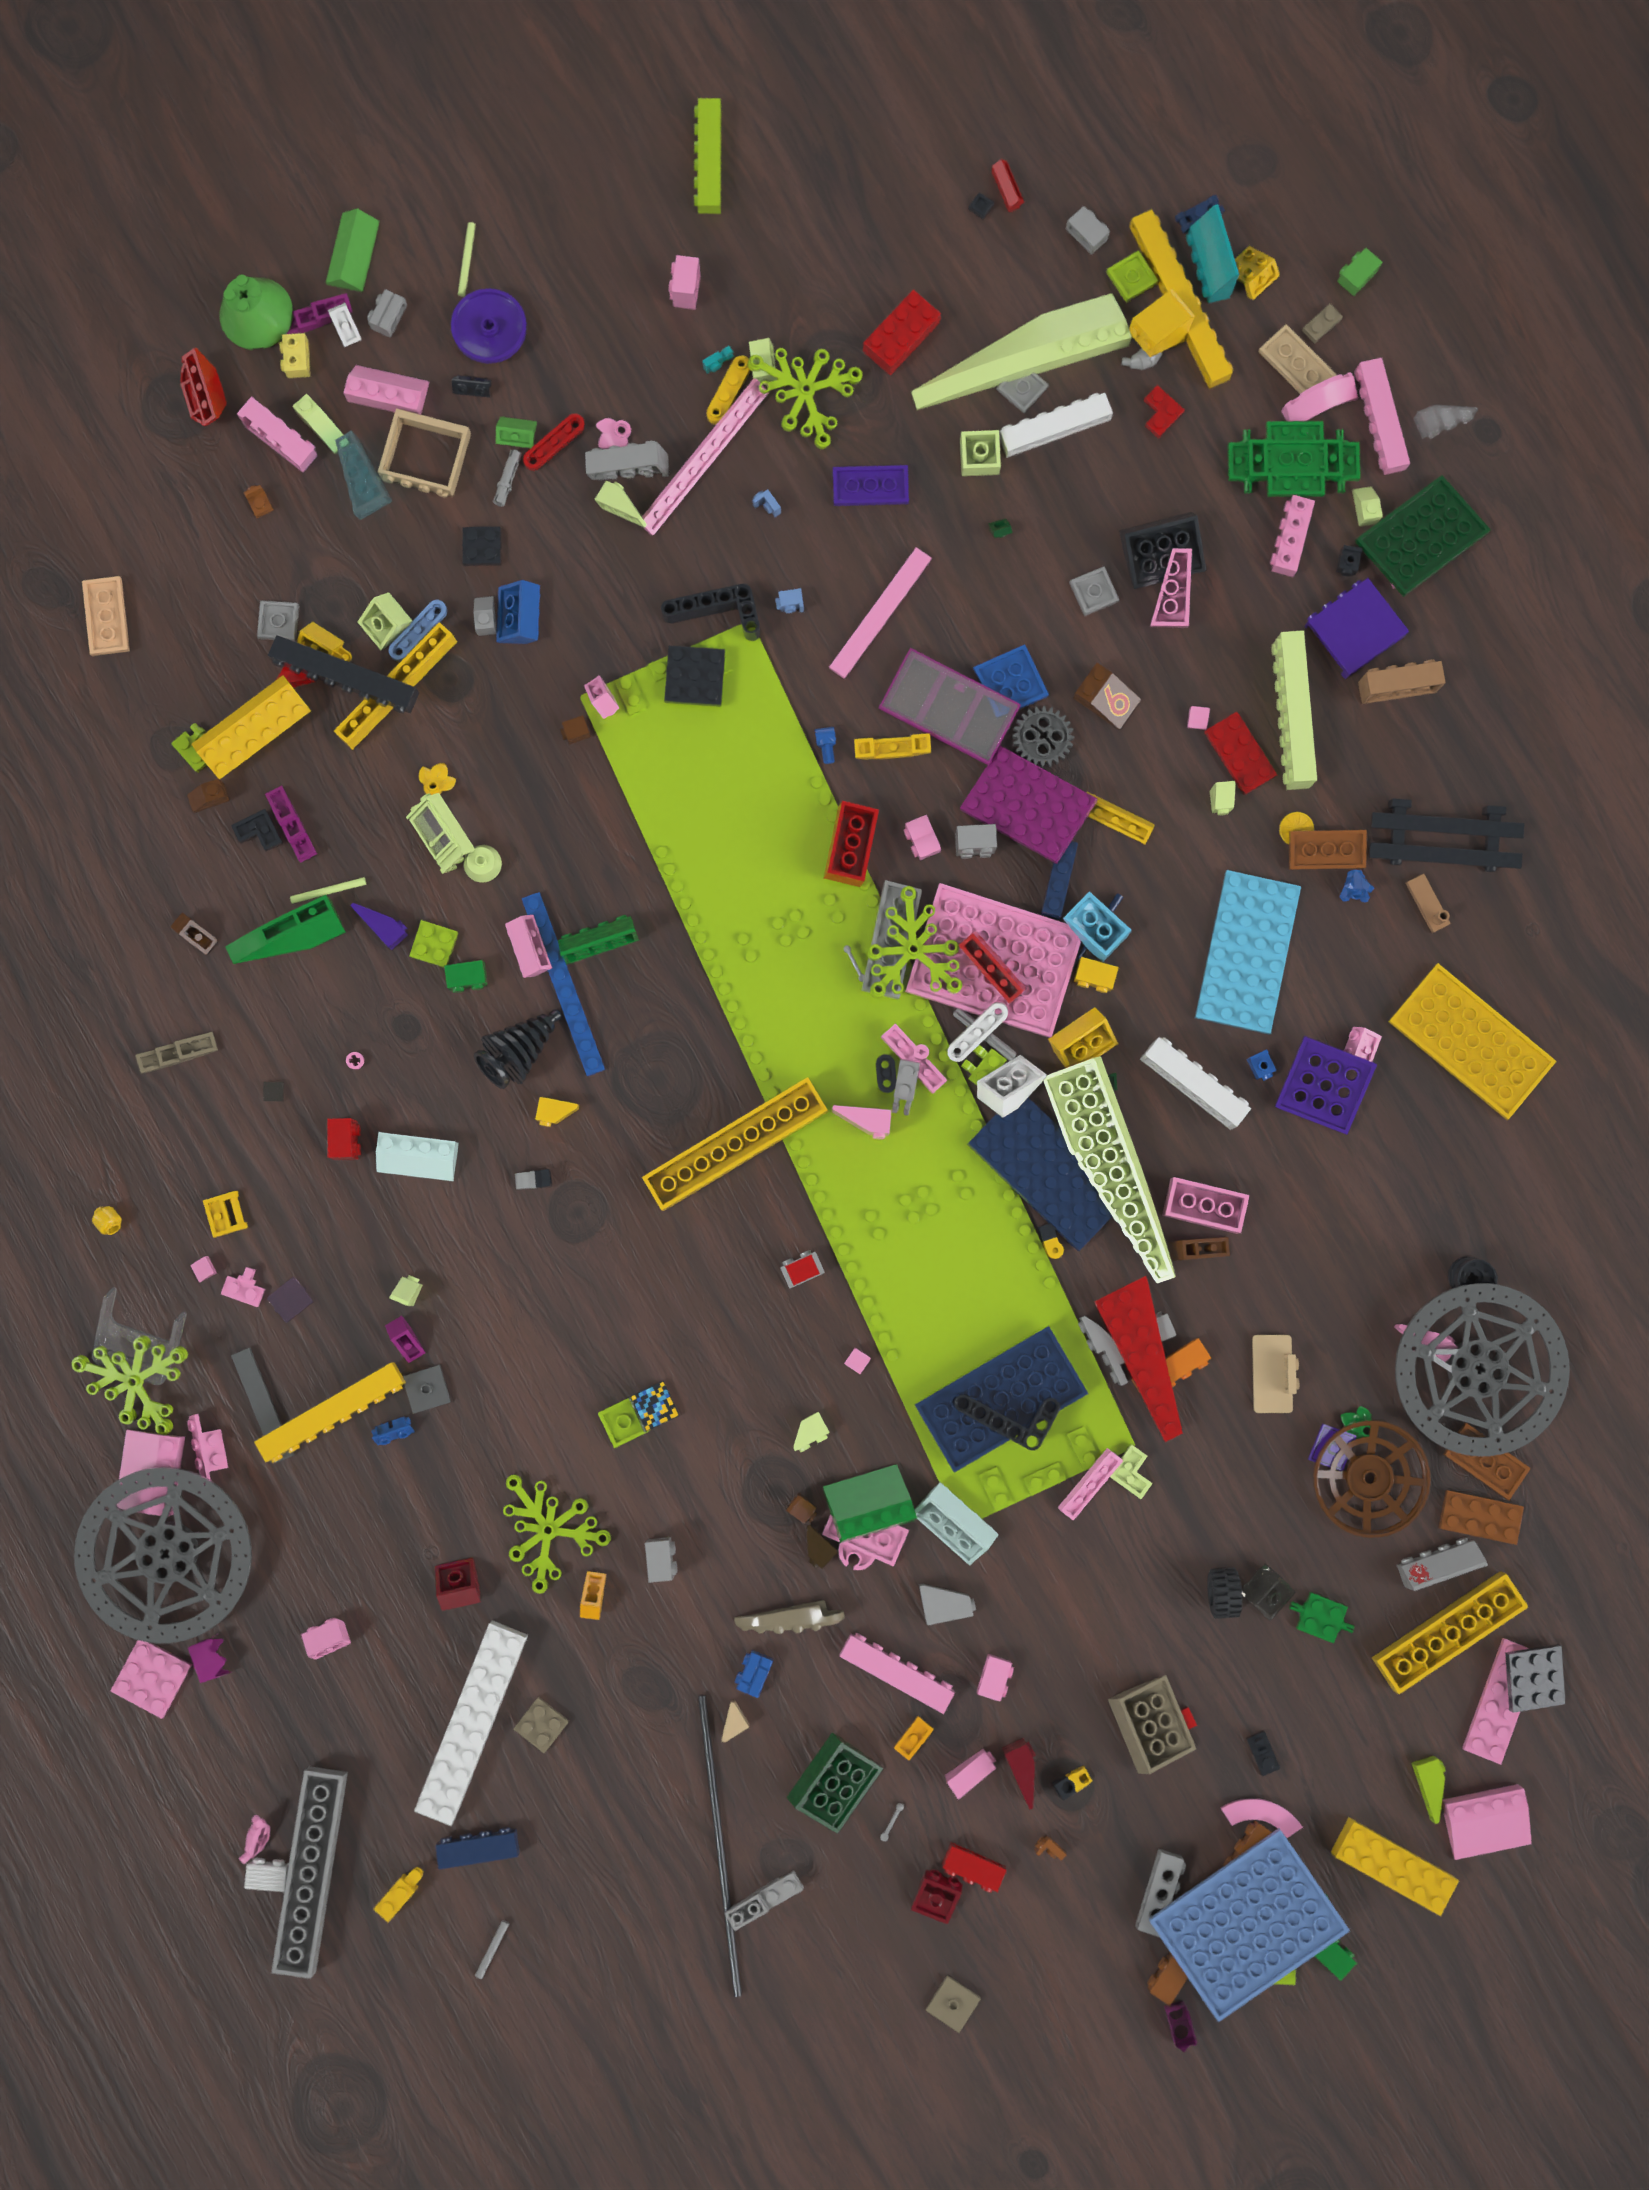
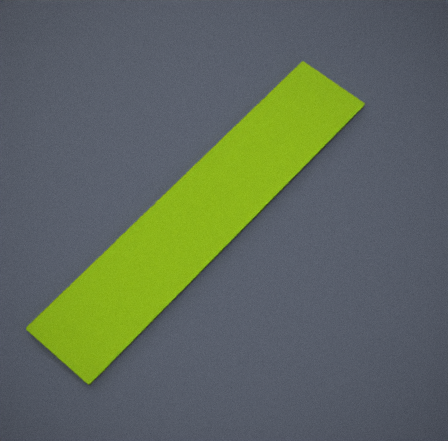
M740 624L691 646L725 649L721 707L665 703L668 656L606 684L619 706V709L613 715L603 719L591 703L587 693L581 695V701L765 1103L808 1077L829 1111L784 1138L783 1142L939 1483L947 1487L950 1492L962 1500L968 1508L982 1519L1090 1469L1107 1448L1118 1456L1126 1452L1131 1444L1135 1447V1443L1096 1359L1088 1347L1087 1340L1078 1325L1076 1316L1019 1194L967 1145L986 1123L958 1063L952 1061L948 1056L949 1044L928 999L905 992L913 968L910 960L906 965L903 979L904 989L899 999L885 996L874 998L869 992L861 991L863 982L859 981V975L848 954L844 952V947L847 945L851 947V953L860 971L865 975L868 961L867 950L871 946L881 898L868 870L861 887L824 879L838 805L760 638L755 641L747 640L744 637L742 625ZM749 628V629H748V631H754V630H755V628ZM894 1024L916 1046L920 1044L927 1046L929 1055L926 1059L947 1079L932 1094L917 1078L914 1100L911 1103L909 1116L904 1115V1107L907 1100L900 1099L899 1110L897 1113H893L895 1090L891 1093H883L877 1085L875 1064L877 1058L881 1055L887 1054L894 1059L896 1079L898 1076L901 1059L881 1038ZM886 1061L881 1063L883 1068H887L889 1066L888 1062ZM886 1080L883 1082V1085L889 1087L891 1083ZM833 1105L891 1110L889 1135L885 1136L884 1139H873V1135H868L832 1113ZM1049 1326L1088 1394L1059 1411L1039 1449L1031 1451L1009 1440L954 1473L914 1404ZM1041 1421L1036 1424V1427L1039 1430L1044 1429L1046 1421ZM1028 1437L1027 1445L1029 1447L1035 1446L1037 1443L1036 1437Z

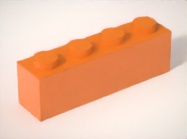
M1195 1338L1165 1357L1172 1387L1176 1385L1175 1381L1179 1378L1184 1380L1191 1376V1371L1195 1368L1202 1369L1209 1364L1208 1360L1211 1357L1199 1338Z

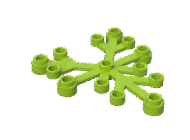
M779 348L775 353V358L779 361L782 372L764 363L761 356L752 355L748 360V368L751 371L758 372L762 370L778 379L772 382L762 381L759 385V391L762 394H767L770 390L787 385L795 388L788 391L779 390L775 396L776 401L779 403L798 396L790 414L784 416L781 422L782 428L785 431H793L797 426L796 417L804 401H806L810 416L806 424L801 428V435L809 437L814 425L817 434L815 438L816 447L819 449L827 448L830 444V436L824 432L822 424L827 429L833 430L837 425V420L834 417L828 418L817 412L812 396L817 390L831 387L841 392L844 397H849L853 393V387L850 384L843 385L841 383L847 381L851 384L859 383L862 378V371L857 367H852L848 373L838 376L839 372L843 370L845 363L842 359H836L828 379L813 383L821 366L826 365L829 360V353L824 349L816 351L813 358L815 363L807 379L802 368L804 364L802 358L796 357L793 359L791 365L797 374L798 380L792 378L786 360L787 352L785 349ZM778 352H782L784 357H779ZM819 354H824L825 359H821ZM754 359L759 361L758 365L753 363ZM799 361L801 366H796L794 362ZM836 363H840L842 367L837 368ZM852 372H857L858 377H854ZM766 385L768 389L763 390L761 386ZM804 386H807L809 388L808 392H805L803 390ZM844 388L850 389V393H846ZM778 394H783L785 398L780 399ZM787 419H791L793 424H788ZM828 421H833L834 426H830ZM808 428L810 433H805L803 429ZM820 437H825L826 442H822Z
M906 886L902 889L900 897L905 902L907 921L897 914V909L894 907L887 908L885 916L893 920L908 933V940L899 933L898 927L892 925L888 928L887 935L890 938H894L902 946L882 948L877 944H873L867 950V956L872 961H877L886 955L903 956L894 966H881L879 964L872 966L871 974L873 976L886 975L880 982L872 984L870 994L874 998L883 997L886 992V986L892 979V992L894 994L902 993L904 986L901 983L900 970L910 959H918L930 969L931 991L938 992L941 989L942 983L939 981L940 978L946 983V989L949 993L957 994L962 988L961 980L956 977L952 978L945 971L956 972L959 968L958 961L950 960L948 963H934L924 953L944 952L945 955L952 957L957 954L959 945L954 940H948L945 944L923 945L937 931V927L933 923L928 924L923 934L916 940L917 930L929 917L934 915L935 907L933 905L925 906L923 913L915 921L913 901L916 897V891L913 887ZM911 891L912 896H907L905 892ZM927 908L932 909L933 913H932V914H928V913L926 912V909H927ZM889 910L894 911L895 915H894V916H890V915L888 914V911H889ZM933 927L934 932L930 933L927 928ZM890 929H895V930H896V934H895V935L890 934L889 930H890ZM948 945H954L955 949L950 950ZM910 947H916L917 951L911 952ZM872 949H877L879 953L877 955L873 954ZM950 964H956V969H952ZM875 967L879 968L880 973H875L873 969ZM956 982L958 987H952L951 983ZM937 983L939 988L934 989L932 984ZM899 985L901 987V990L896 991L894 989V986ZM880 986L882 991L876 992L875 987Z
M145 1335L139 1336L133 1342V1347L136 1351L132 1369L126 1361V1356L123 1352H116L112 1355L111 1360L104 1346L94 1349L93 1354L97 1359L102 1360L105 1367L91 1364L84 1355H79L73 1359L72 1368L76 1372H83L85 1370L105 1376L101 1380L87 1385L86 1390L90 1395H95L102 1387L115 1380L123 1382L116 1387L107 1389L104 1394L107 1400H114L118 1394L128 1389L125 1407L119 1413L120 1422L131 1424L136 1420L137 1413L133 1409L137 1393L144 1404L142 1417L137 1421L138 1427L140 1429L148 1428L151 1425L150 1417H152L156 1423L155 1429L158 1434L167 1435L172 1431V1421L161 1416H169L173 1412V1407L170 1404L151 1401L143 1388L144 1379L155 1373L167 1376L170 1381L178 1379L180 1377L179 1369L168 1368L167 1366L172 1363H182L187 1359L188 1352L184 1347L178 1346L170 1352V1356L162 1360L166 1349L162 1344H157L152 1348V1354L154 1355L152 1366L142 1372L140 1370L144 1352L151 1347V1340ZM159 1348L161 1353H158L156 1349ZM98 1350H101L103 1355H100ZM116 1355L120 1356L121 1361L116 1358ZM114 1364H119L124 1373L119 1372ZM171 1372H174L176 1374V1377H173L171 1375ZM109 1391L113 1392L114 1396H111Z
M514 1474L507 1478V1488L515 1491L528 1509L508 1504L504 1507L503 1513L508 1517L518 1515L535 1518L539 1523H526L524 1520H519L515 1523V1530L517 1532L530 1531L537 1532V1534L523 1545L513 1546L509 1551L510 1559L515 1562L521 1561L525 1557V1552L543 1539L541 1555L530 1564H525L522 1567V1573L525 1576L532 1575L534 1570L538 1568L537 1578L532 1582L534 1592L543 1593L547 1590L546 1568L549 1571L550 1578L553 1580L559 1579L562 1575L561 1570L556 1568L548 1557L551 1539L555 1538L556 1535L574 1538L584 1556H590L593 1552V1547L585 1540L596 1541L600 1546H606L611 1541V1534L607 1530H600L597 1533L586 1532L597 1525V1519L593 1516L588 1517L575 1530L559 1528L574 1515L583 1514L587 1511L588 1503L585 1499H576L572 1504V1508L554 1521L555 1510L559 1501L554 1496L549 1497L546 1501L548 1510L545 1519L541 1514L544 1491L547 1489L546 1482L538 1481L535 1484L536 1497L535 1503H533L523 1489L522 1478L519 1475ZM512 1479L517 1481L516 1486H511L510 1481ZM539 1483L544 1484V1490L538 1489ZM550 1499H554L556 1501L555 1506H550ZM577 1503L583 1504L582 1510L576 1508ZM507 1507L513 1509L512 1514L506 1512ZM589 1519L595 1521L593 1526L588 1525ZM518 1523L524 1524L523 1530L518 1529ZM545 1527H550L552 1532L547 1534ZM600 1535L606 1536L605 1542L599 1540ZM588 1546L591 1549L590 1553L588 1554L584 1553L583 1551L584 1547ZM515 1550L520 1552L519 1557H514L513 1552ZM526 1566L531 1567V1573L525 1572ZM553 1570H557L559 1572L558 1577L552 1576ZM537 1582L543 1584L542 1589L536 1587Z

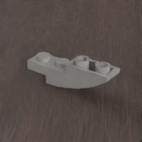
M1085 1316L1080 1317L1081 1322L1078 1325L1082 1333H1086L1089 1338L1086 1341L1091 1351L1094 1350L1095 1353L1104 1352L1102 1358L1106 1366L1110 1365L1112 1370L1110 1376L1114 1383H1118L1120 1386L1128 1383L1120 1366L1124 1361L1111 1336L1094 1321Z
M792 1871L758 1889L724 1914L735 1931L764 1915L774 1906L801 1892L804 1887L796 1873Z

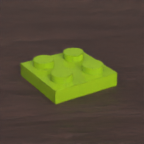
M1139 250L1107 269V274L1126 303L1158 284V279Z
M421 920L409 956L444 968V965L449 963L458 931Z
M629 1398L598 1413L614 1448L645 1434Z

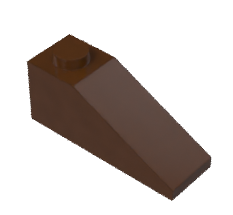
M1228 1237L1168 1242L1171 1261L1230 1256Z

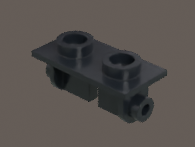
M457 375V377L454 376L451 379L453 394L490 398L489 388H491V380H488V378L475 377L474 381H471L469 376Z

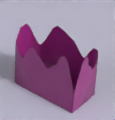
M208 1638L188 1647L200 1683L232 1673L222 1668L227 1659L216 1653L219 1648L218 1646L223 1643L224 1639Z
M1184 2001L1164 2006L1175 2047L1185 2052L1191 2045L1196 2046L1197 2040L1194 2035L1192 2021ZM1183 2009L1181 2018L1173 2019L1170 2017L1169 2012ZM1178 2025L1187 2027L1188 2035L1186 2038L1179 2039L1175 2036L1174 2030Z

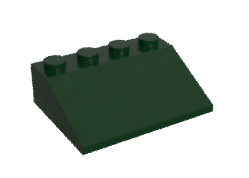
M832 1732L786 1798L795 1809L838 1834L883 1768Z

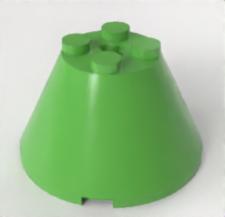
M239 275L229 283L224 291L219 316L221 327L226 336L239 347L249 350L271 347L282 339V335H285L290 329L293 321L291 298L286 290L273 280Z

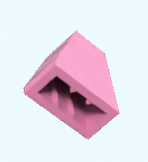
M983 1748L945 1775L948 1785L958 1799L996 1769L994 1765L996 1760L990 1751L986 1753Z

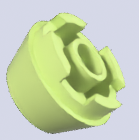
M488 845L475 846V851L466 854L464 858L465 872L474 881H491L501 870V857L494 848Z

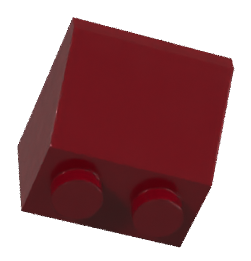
M474 1558L435 1566L436 1597L442 1611L481 1602Z

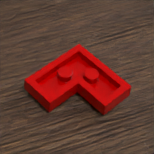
M1158 385L1144 399L1157 412L1146 423L1145 427L1159 439L1185 411Z

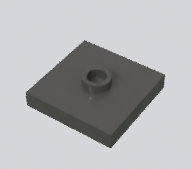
M440 1365L403 1376L413 1414L451 1402Z

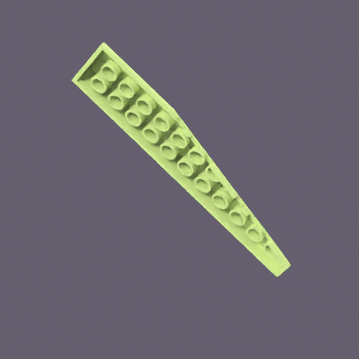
M1111 293L1042 314L913 390L911 393L916 408L919 410L998 386L1005 381L1009 382L1031 375V373L1038 374L1127 347L1132 336L1127 321Z

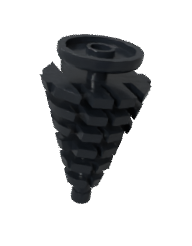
M554 1009L548 1016L541 1014L537 1016V1019L530 1018L526 1020V1023L519 1022L515 1026L495 1031L493 1035H484L481 1041L485 1050H478L474 1053V1060L488 1080L500 1089H505L508 1086L509 1079L513 1082L516 1081L517 1084H523L527 1076L526 1074H529L532 1064L536 1062L538 1054L543 1050V1043L546 1044L549 1040V1033H553L555 1029L554 1023L561 1019V1013Z

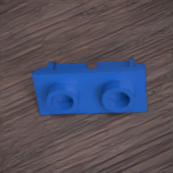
M403 1416L392 1421L393 1428H390L388 1422L375 1426V1429L372 1430L374 1436L372 1439L377 1445H386L397 1438H406L415 1431L410 1426V1418Z

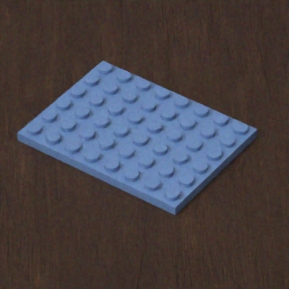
M1280 1828L1149 1918L1150 1923L1218 2022L1350 1931Z

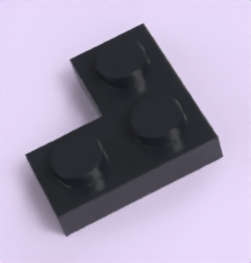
M266 809L231 825L239 843L258 836L266 852L283 844Z

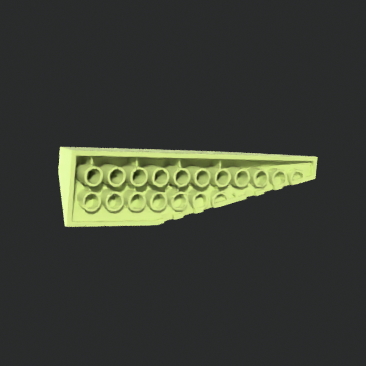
M1101 1056L1047 1075L1043 1081L1069 1151L1077 1158L1078 1165L1089 1177L1090 1183L1096 1188L1100 1198L1116 1222L1118 1221L1122 1227L1125 1236H1128L1132 1242L1133 1248L1139 1253L1155 1281L1159 1283L1176 1277L1145 1176Z

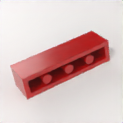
M976 931L959 945L1009 1004L1026 990V987Z

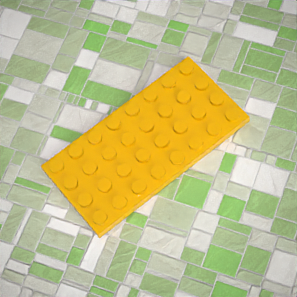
M1439 963L1432 968L1388 1021L1506 1120L1514 1114L1556 1063L1555 1059Z

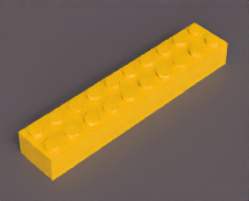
M807 1077L642 1178L660 1209L665 1211L829 1111Z

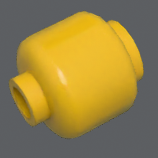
M102 1206L95 1210L92 1223L101 1234L112 1235L121 1228L122 1219L113 1207Z

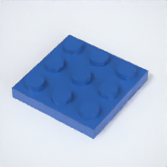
M1022 645L973 668L980 684L1021 704L1019 710L1049 696L1026 645ZM987 697L996 719L1008 714L1010 708Z

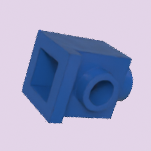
M1267 1049L1246 1059L1256 1080L1260 1078L1263 1081L1274 1076L1272 1072L1276 1071ZM1262 1062L1266 1064V1069L1261 1068Z

